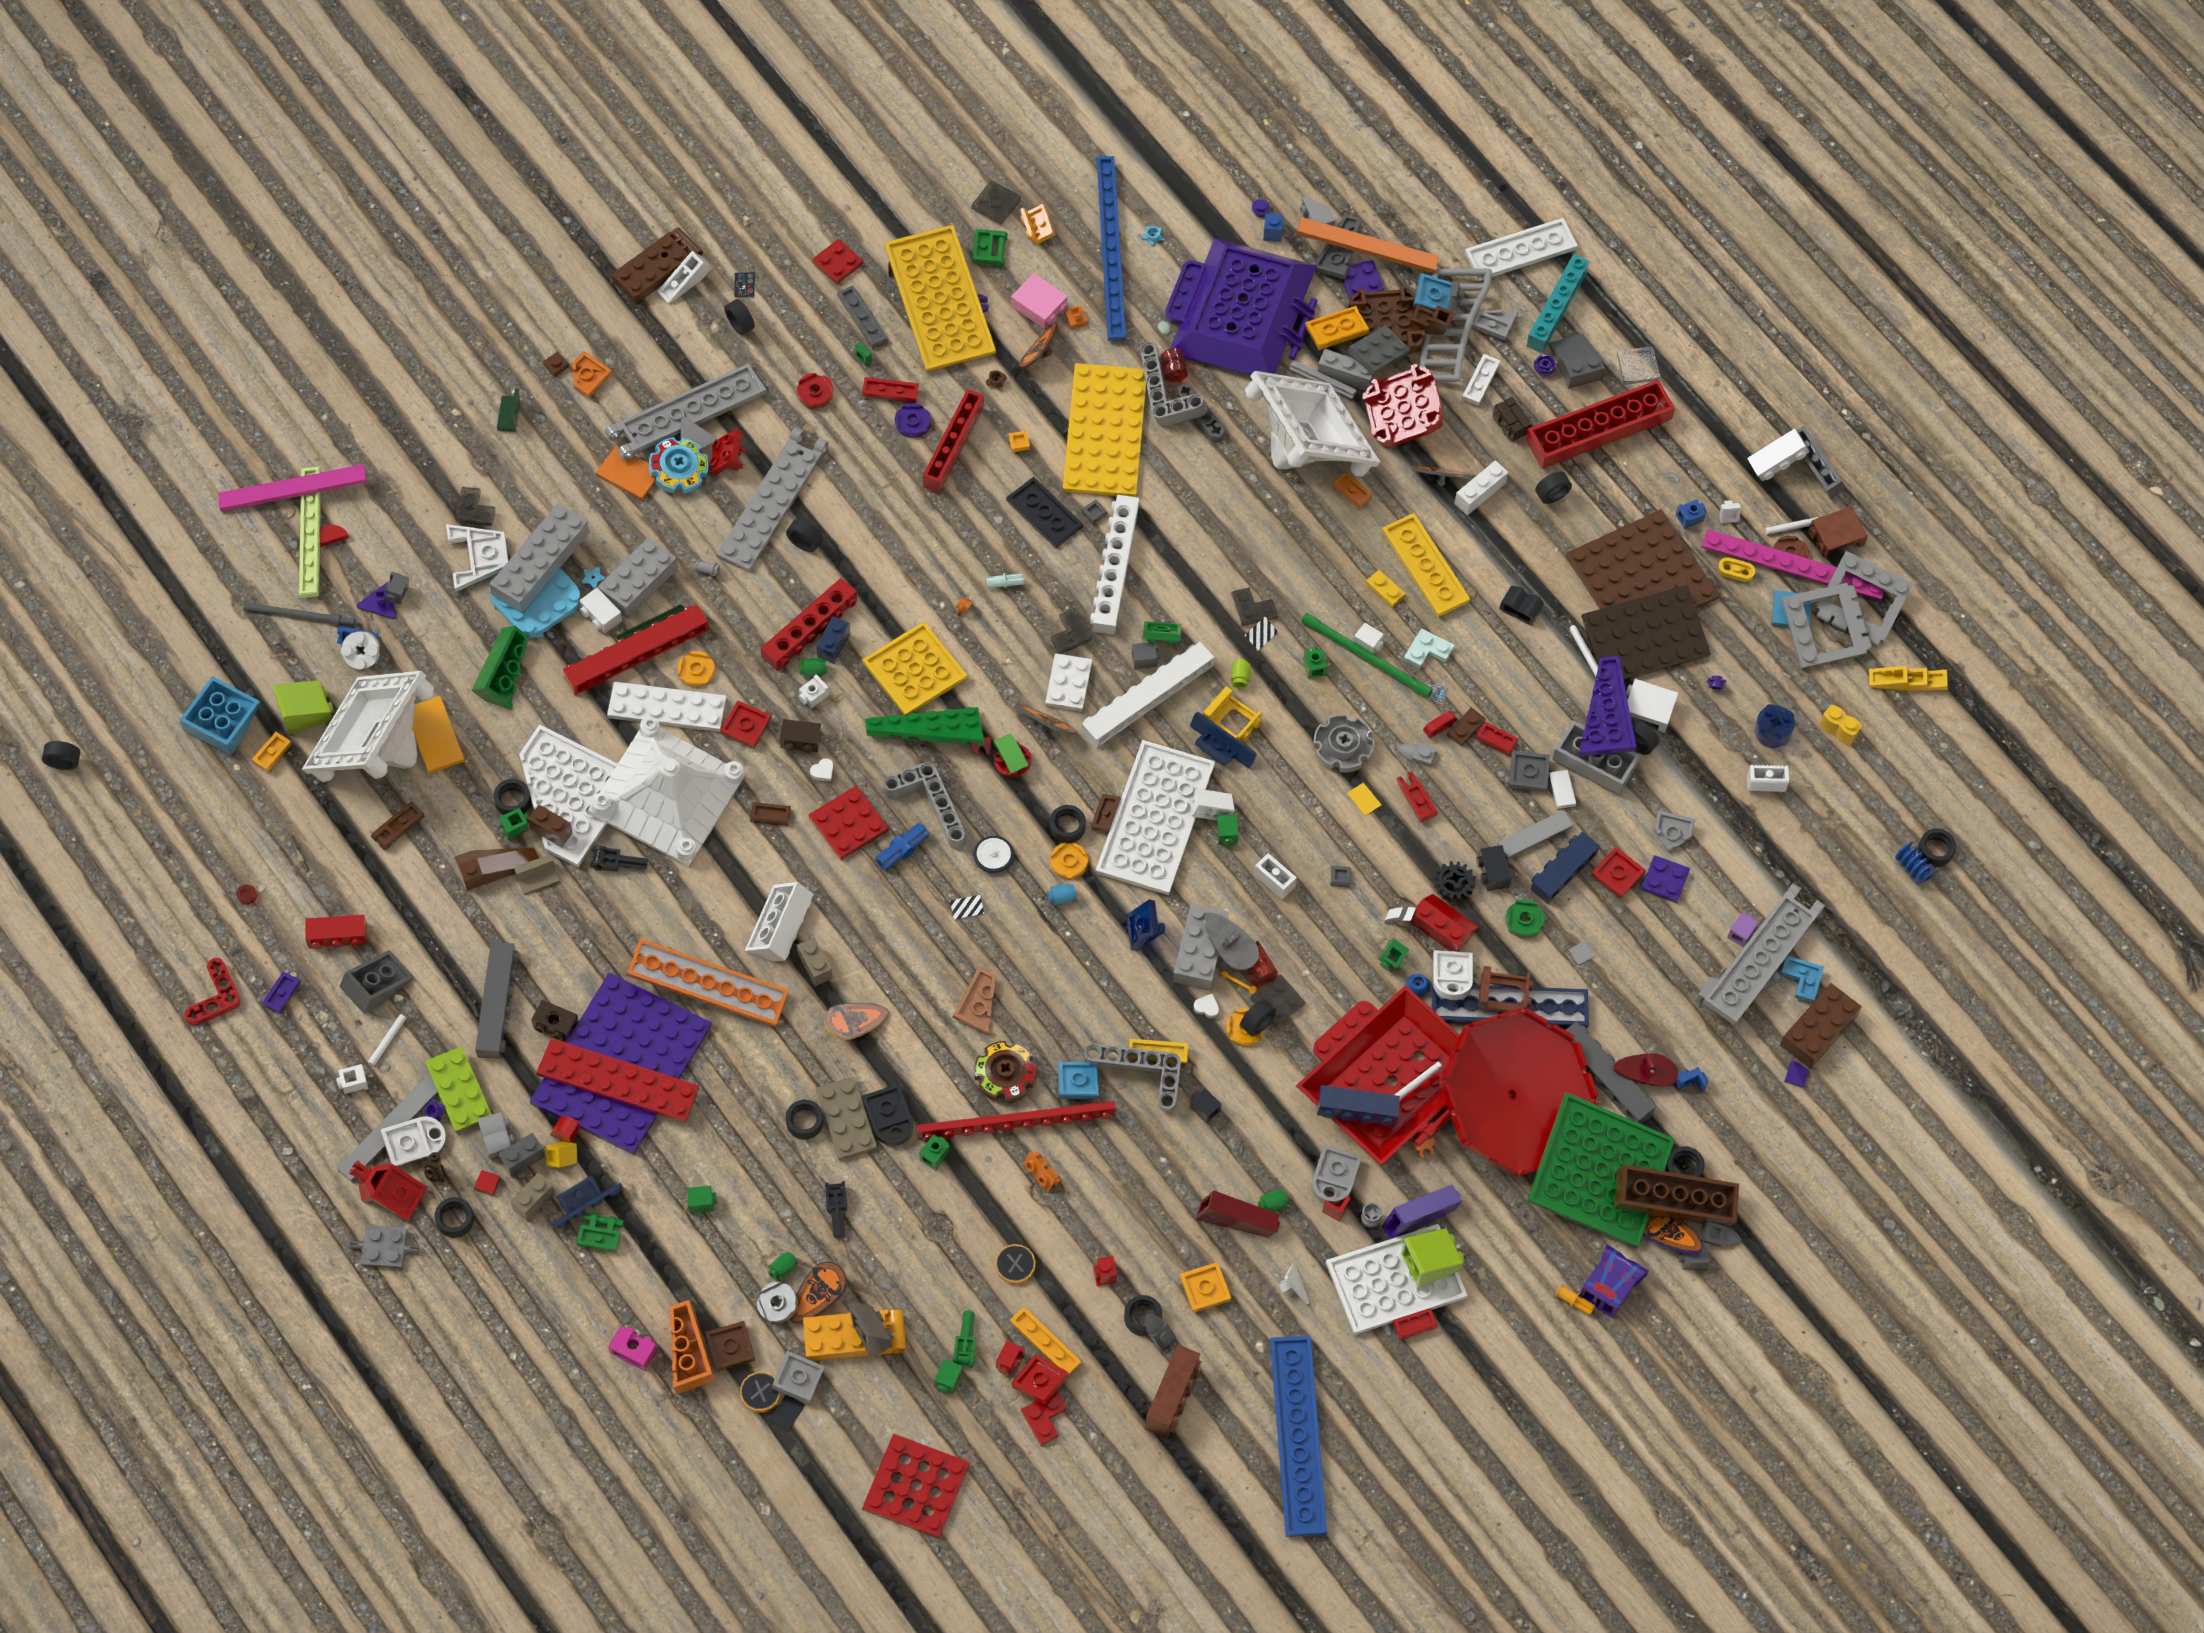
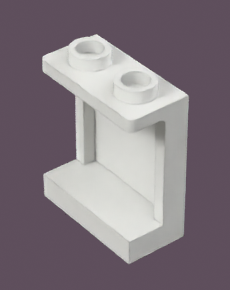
M1635 679L1633 685L1629 684L1626 695L1629 696L1627 701L1630 716L1659 725L1658 731L1665 733L1678 693Z

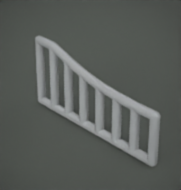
M1489 268L1436 269L1435 273L1431 275L1435 278L1439 276H1484V283L1460 284L1461 289H1464V291H1480L1477 299L1460 300L1459 306H1473L1469 314H1453L1451 321H1466L1463 329H1447L1442 335L1425 333L1419 366L1425 368L1455 366L1454 374H1432L1436 382H1458L1461 379L1469 332L1491 286L1492 270ZM1431 336H1461L1459 344H1430ZM1429 351H1458L1456 359H1428Z

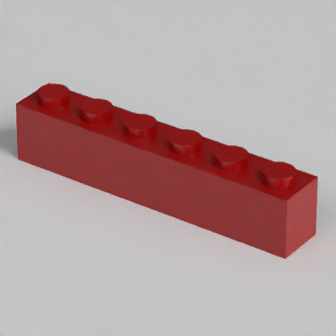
M969 389L966 390L922 476L924 488L937 493L941 492L984 408L983 394Z

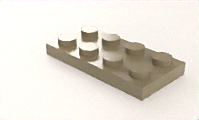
M854 1077L816 1087L838 1160L877 1150Z

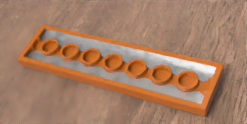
M641 938L627 972L629 977L776 1027L788 993V989Z

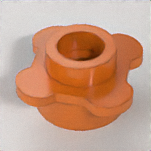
M968 595L965 599L961 598L956 605V608H958L956 614L959 612L965 614L972 603L968 600Z

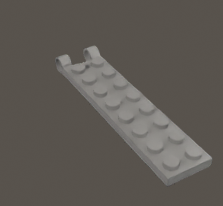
M748 363L623 421L611 424L605 429V434L610 441L618 439L623 433L625 434L630 443L621 446L618 449V454L623 461H627L636 453L681 433L682 417H686L699 425L765 395L766 389Z
M797 427L793 428L787 443L719 549L717 558L750 573L821 457L826 452L829 445L828 441L819 438L812 451L799 445L803 439L804 430Z
M1794 883L1702 1002L1734 1025L1825 907L1819 900L1813 904L1810 910L1797 902L1795 898L1801 888Z

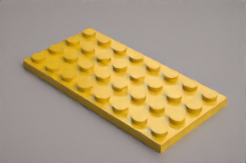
M954 225L884 242V247L926 372L996 354V349Z
M1075 363L1062 492L1136 497L1146 392L1144 369Z

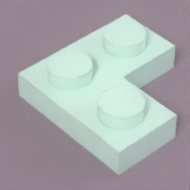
M1421 628L1405 654L1403 661L1419 669L1428 655L1446 662L1454 649V644Z

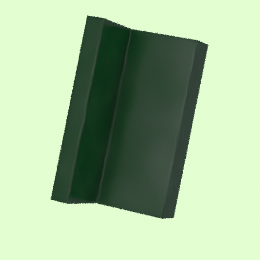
M515 389L514 396L501 397L497 431L516 432L521 402L519 389Z

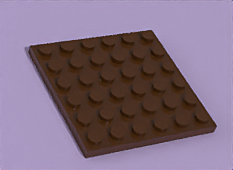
M1662 509L1571 550L1565 556L1599 609L1688 585L1696 609L1717 600L1719 594Z

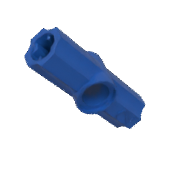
M917 823L905 834L897 835L891 841L889 847L875 857L879 867L887 871L899 860L907 859L914 852L915 847L929 837V832L923 824Z

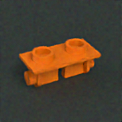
M1036 1151L1028 1153L1023 1164L1048 1193L1053 1184L1057 1186L1061 1182L1060 1176L1052 1167L1045 1169L1048 1166V1162L1041 1153Z

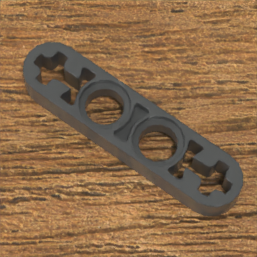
M1182 384L1178 387L1177 397H1185L1187 392H1189V395L1198 393L1190 384ZM1207 406L1206 414L1194 418V420L1211 441L1219 442L1224 438V427ZM1208 416L1211 418V421L1203 422L1201 418Z

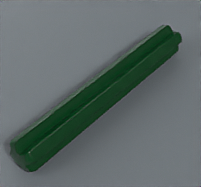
M682 604L675 606L616 636L617 641L626 639L637 631H643L653 623L661 622L672 614L682 612L684 607Z

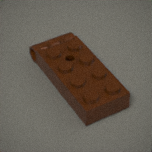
M679 227L675 228L672 232L665 234L611 274L612 281L636 305L662 286L692 251L702 256L703 250Z

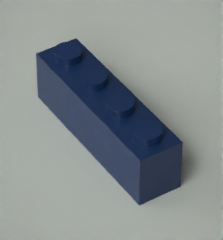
M1583 831L1578 836L1574 835L1568 842L1569 845L1566 848H1561L1556 854V858L1553 861L1549 860L1544 866V870L1541 873H1536L1531 879L1532 885L1530 890L1547 904L1598 854L1600 845Z
M1321 1085L1318 1093L1317 1115L1324 1118H1340L1344 1121H1361L1365 1124L1376 1123L1383 1126H1395L1399 1117L1400 1096Z

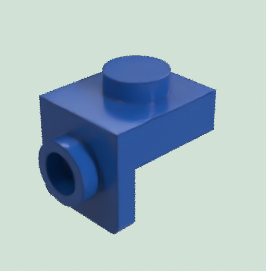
M1699 1067L1690 1071L1684 1070L1680 1072L1675 1085L1678 1090H1681L1696 1083L1700 1091L1703 1092L1706 1090L1708 1079L1705 1073H1701Z

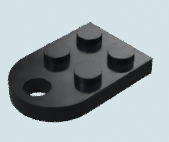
M899 1084L861 1096L872 1128L879 1141L886 1145L896 1146L903 1144L910 1138L913 1132V1119ZM898 1130L902 1133V1136L900 1138H893L891 1133Z

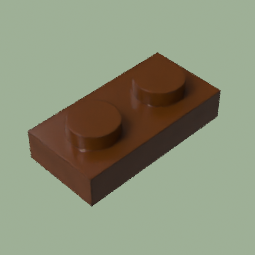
M1471 707L1450 729L1447 736L1462 747L1483 725L1486 718Z
M1102 794L1091 824L1092 830L1109 833L1121 797Z

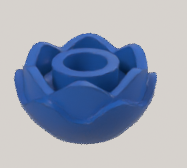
M1413 974L1406 981V986L1418 997L1425 995L1430 990V982L1423 974Z

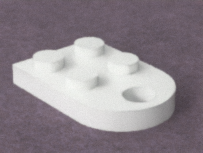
M1434 950L1433 988L1435 992L1449 1000H1459L1468 996L1472 990L1473 953ZM1453 988V989H1456L1457 991H1456V992H1451V991H1449L1448 989Z
M419 1117L380 1130L390 1162L397 1167L428 1158L433 1152L438 1153L444 1145L446 1136L442 1124L431 1117ZM437 1129L440 1132V1137L437 1139L431 1138L429 1136L430 1130Z

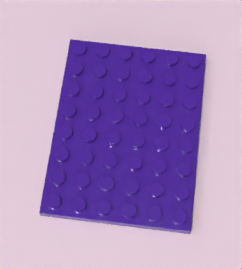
M608 973L566 1043L680 1079L710 1030L712 1022L616 975ZM543 1078L530 1099L531 1105L558 1118L561 1116L573 1118L579 1121L582 1130L633 1155L658 1114Z

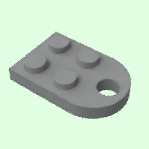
M1324 1145L1311 1185L1314 1196L1322 1203H1325V1201L1333 1205L1343 1203L1351 1193L1362 1156ZM1327 1190L1332 1191L1334 1196L1327 1197L1324 1195V1192Z

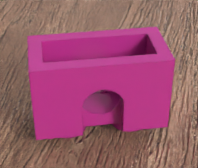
M620 1326L608 1345L610 1354L643 1371L647 1369L657 1352L654 1340L647 1336H644V1338L637 1336V1332L630 1327L624 1328ZM632 1343L639 1345L636 1349H629Z

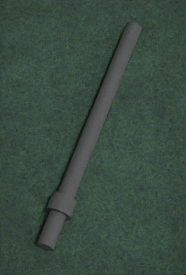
M244 603V610L331 622L332 625L338 626L340 624L355 626L356 624L355 618L342 617L341 614L333 613V615Z

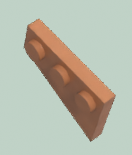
M978 966L952 1018L987 1035L996 975Z

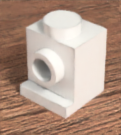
M817 674L813 676L812 680L799 688L798 697L804 705L807 704L811 709L829 696L828 686Z
M362 1064L338 1070L340 1077L336 1079L339 1090L343 1089L345 1094L362 1089L368 1090Z

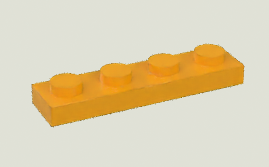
M1025 1307L1010 1319V1323L1051 1363L1068 1371V1375L1081 1365V1361Z

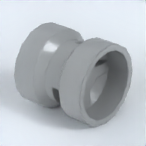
M1370 1202L1363 1207L1361 1222L1364 1226L1374 1228L1380 1224L1382 1216L1381 1206Z

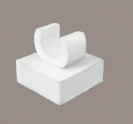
M1732 500L1724 501L1720 509V522H1739L1740 504L1733 503Z

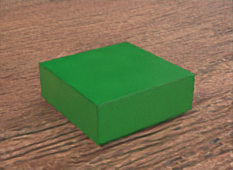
M860 342L855 345V356L865 366H869L872 363L871 352Z

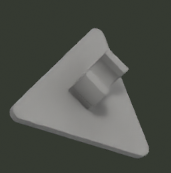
M686 417L681 418V440L682 438L690 439L700 445L701 448L716 441V437Z

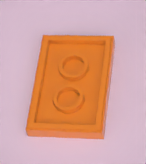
M615 446L595 472L596 476L642 501L656 483L657 477H651L649 463L635 455L630 460L623 461L618 454L620 447Z

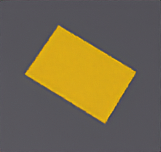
M1364 783L1347 793L1364 815L1381 806L1380 802Z

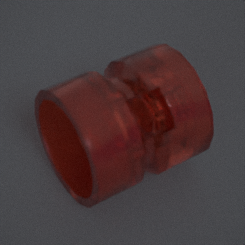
M1178 348L1164 351L1161 354V362L1164 367L1165 380L1176 383L1186 379L1188 370L1185 364L1184 352Z

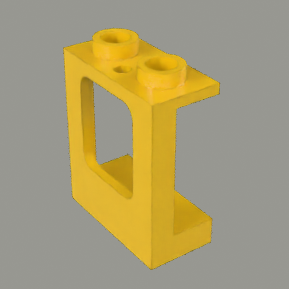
M1227 686L1203 712L1205 717L1240 742H1246L1251 735L1250 732L1254 728L1257 729L1263 721L1261 710L1258 713L1252 711L1232 696V690ZM1231 710H1236L1250 720L1238 735L1221 724V721Z

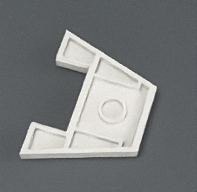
M446 524L449 544L468 542L471 570L453 573L455 592L499 573L508 562L504 532Z

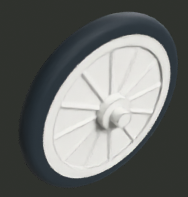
M988 836L976 844L973 856L979 868L986 872L998 873L1006 870L1011 865L1014 859V850L1010 842L1005 838Z

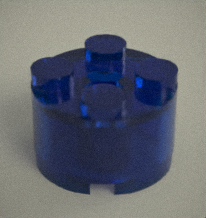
M1772 704L1767 705L1758 714L1754 732L1758 741L1763 746L1772 749L1788 744L1795 727L1794 714L1785 707Z

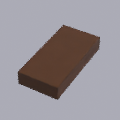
M753 802L750 822L789 826L791 806Z

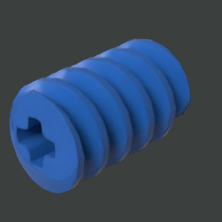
M1909 842L1897 852L1895 859L1900 861V865L1905 867L1906 872H1910L1909 876L1915 878L1914 882L1916 884H1921L1931 879L1937 873V870L1930 872L1932 864L1925 866L1928 859L1920 860L1923 853L1915 854L1918 847L1910 848L1913 842Z

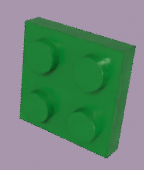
M1144 621L1143 639H1146L1148 642L1165 640L1166 643H1176L1181 640V624Z

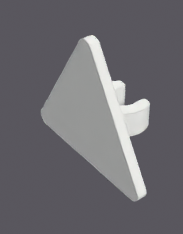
M1292 1264L1279 1287L1282 1292L1293 1288L1307 1305L1309 1300L1296 1265Z

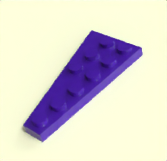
M1619 656L1600 658L1579 757L1636 751V742Z

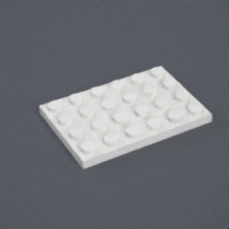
M1439 1224L1326 1260V1266L1354 1335L1390 1324L1393 1320L1429 1308L1432 1310L1467 1298L1468 1295L1458 1272L1418 1288L1401 1255L1405 1238L1441 1230Z

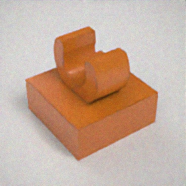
M1077 305L1065 311V317L1071 329L1088 324V319L1082 306L1079 307Z
M1434 1137L1430 1140L1427 1139L1420 1147L1415 1145L1414 1141L1416 1139L1410 1141L1412 1149L1417 1151L1420 1158H1424L1423 1151L1425 1149H1428L1430 1155L1434 1154V1149L1431 1147L1436 1145Z

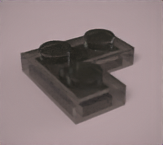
M462 487L455 520L459 523L493 526L496 508L478 505L481 495L479 488Z
M1250 587L1231 592L1241 626L1258 623L1264 617L1268 620L1278 618L1273 599L1255 603Z
M1076 607L1059 614V619L1066 630L1051 636V642L1058 654L1065 653L1093 640L1092 634Z

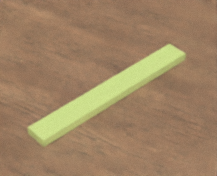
M320 467L301 469V476L321 473ZM321 492L301 496L300 598L319 596Z

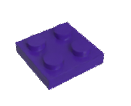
M1373 260L1350 265L1346 279L1341 278L1349 299L1357 293V290L1363 288L1365 292L1384 291Z
M1654 855L1641 890L1678 903L1690 868Z

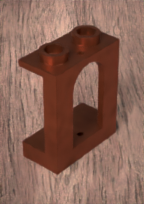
M1484 966L1481 976L1478 1009L1503 1013L1518 1008L1530 1009L1531 997H1528V992L1532 991L1533 979H1530V972H1527L1526 977L1494 973L1491 972V967ZM1490 984L1519 988L1523 993V1000L1517 1004L1488 1000Z

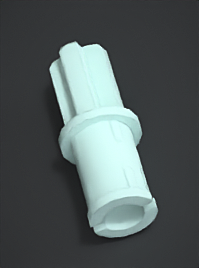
M1003 573L1000 576H987L988 588H1007V586L1024 584L1023 574L1005 575Z

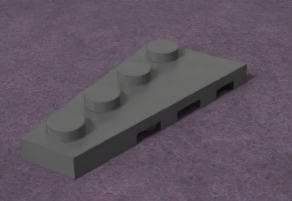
M1345 214L1338 227L1359 233L1362 221L1359 217ZM1327 243L1314 264L1317 265L1315 272L1346 279L1354 251Z

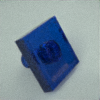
M1148 899L1126 915L1130 948L1133 951L1140 950L1165 932V924L1159 923L1157 919L1155 900Z

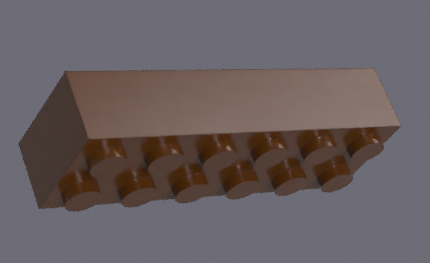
M1623 1165L1617 1170L1614 1209L1698 1223L1709 1221L1730 1227L1737 1222L1739 1183Z

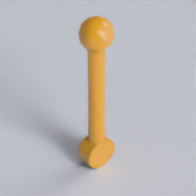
M1227 971L1221 972L1222 978H1228L1231 981L1239 984L1240 986L1248 989L1250 994L1253 995L1257 992V988L1255 986H1248L1247 984L1239 981L1238 979L1228 975Z

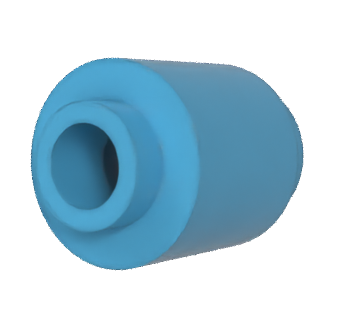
M1069 883L1051 886L1050 891H1047L1048 900L1053 902L1054 906L1070 903L1077 899L1074 884L1069 885Z

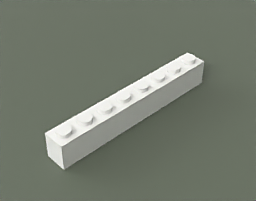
M1201 642L1189 646L1186 652L1176 655L1166 666H1160L1156 673L1146 676L1140 684L1129 688L1126 694L1116 697L1107 707L1103 706L1096 715L1086 718L1082 724V733L1095 748H1098L1213 667L1214 656Z

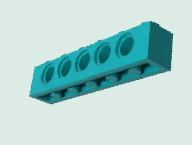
M1573 254L1531 329L1526 347L1543 354L1588 272L1589 260Z

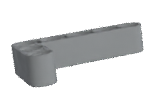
M1153 342L1144 343L1140 351L1151 410L1157 424L1168 426L1206 414L1207 406L1200 394H1192L1169 401L1160 353Z
M925 762L889 775L884 779V795L889 799H896L923 789L948 845L956 850L961 849L965 845L964 828L934 764ZM928 772L931 773V775L926 776L924 775V773ZM908 779H913L914 781H913V782H907L906 780H908ZM892 785L896 786V788L890 789L888 787ZM933 788L939 789L938 791H935V792H934V791H931V789H933ZM944 804V805H946V806H945V807H939L938 805ZM947 820H952L953 822H952V823H946L945 821H947ZM954 836H959V837H961V838L956 840V839H953L952 837H954Z
M1089 1044L1085 1048L1084 1058L1091 1065L1162 1073L1158 1107L1166 1113L1174 1110L1181 1065L1180 1057L1177 1054L1102 1044ZM1095 1050L1099 1055L1096 1058H1090L1088 1052ZM1114 1052L1118 1055V1058L1115 1061H1111L1107 1055ZM1135 1055L1138 1060L1135 1063H1130L1127 1057ZM1149 1057H1154L1158 1062L1155 1065H1149L1146 1060ZM1173 1059L1177 1062V1065L1171 1068L1167 1066L1166 1062ZM1170 1078L1174 1080L1175 1084L1172 1087H1167L1164 1081ZM1170 1098L1173 1104L1171 1106H1164L1162 1100Z

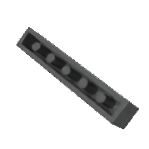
M491 942L475 1048L479 1058L501 1059L502 1052L506 1051L504 1034H508L509 1023L506 1020L507 1016L511 1015L509 999L513 998L514 987L511 986L512 980L516 979L514 963L518 962L519 951H516L514 943Z
M1576 1021L1566 1029L1567 1032L1575 1036V1041L1581 1044L1588 1064L1585 1067L1586 1072L1591 1073L1594 1083L1628 1119L1642 1124L1654 1114L1656 1109L1654 1100L1642 1092V1088L1637 1082L1622 1077L1613 1070L1615 1059L1602 1049L1601 1044L1596 1039L1593 1040L1583 1025L1580 1026Z

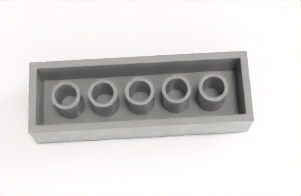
M557 503L490 582L492 596L518 612L523 613L590 533L588 521Z

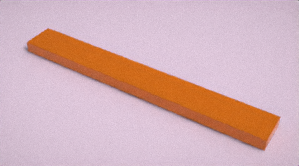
M1303 217L1300 218L1296 235L1430 273H1435L1439 256Z

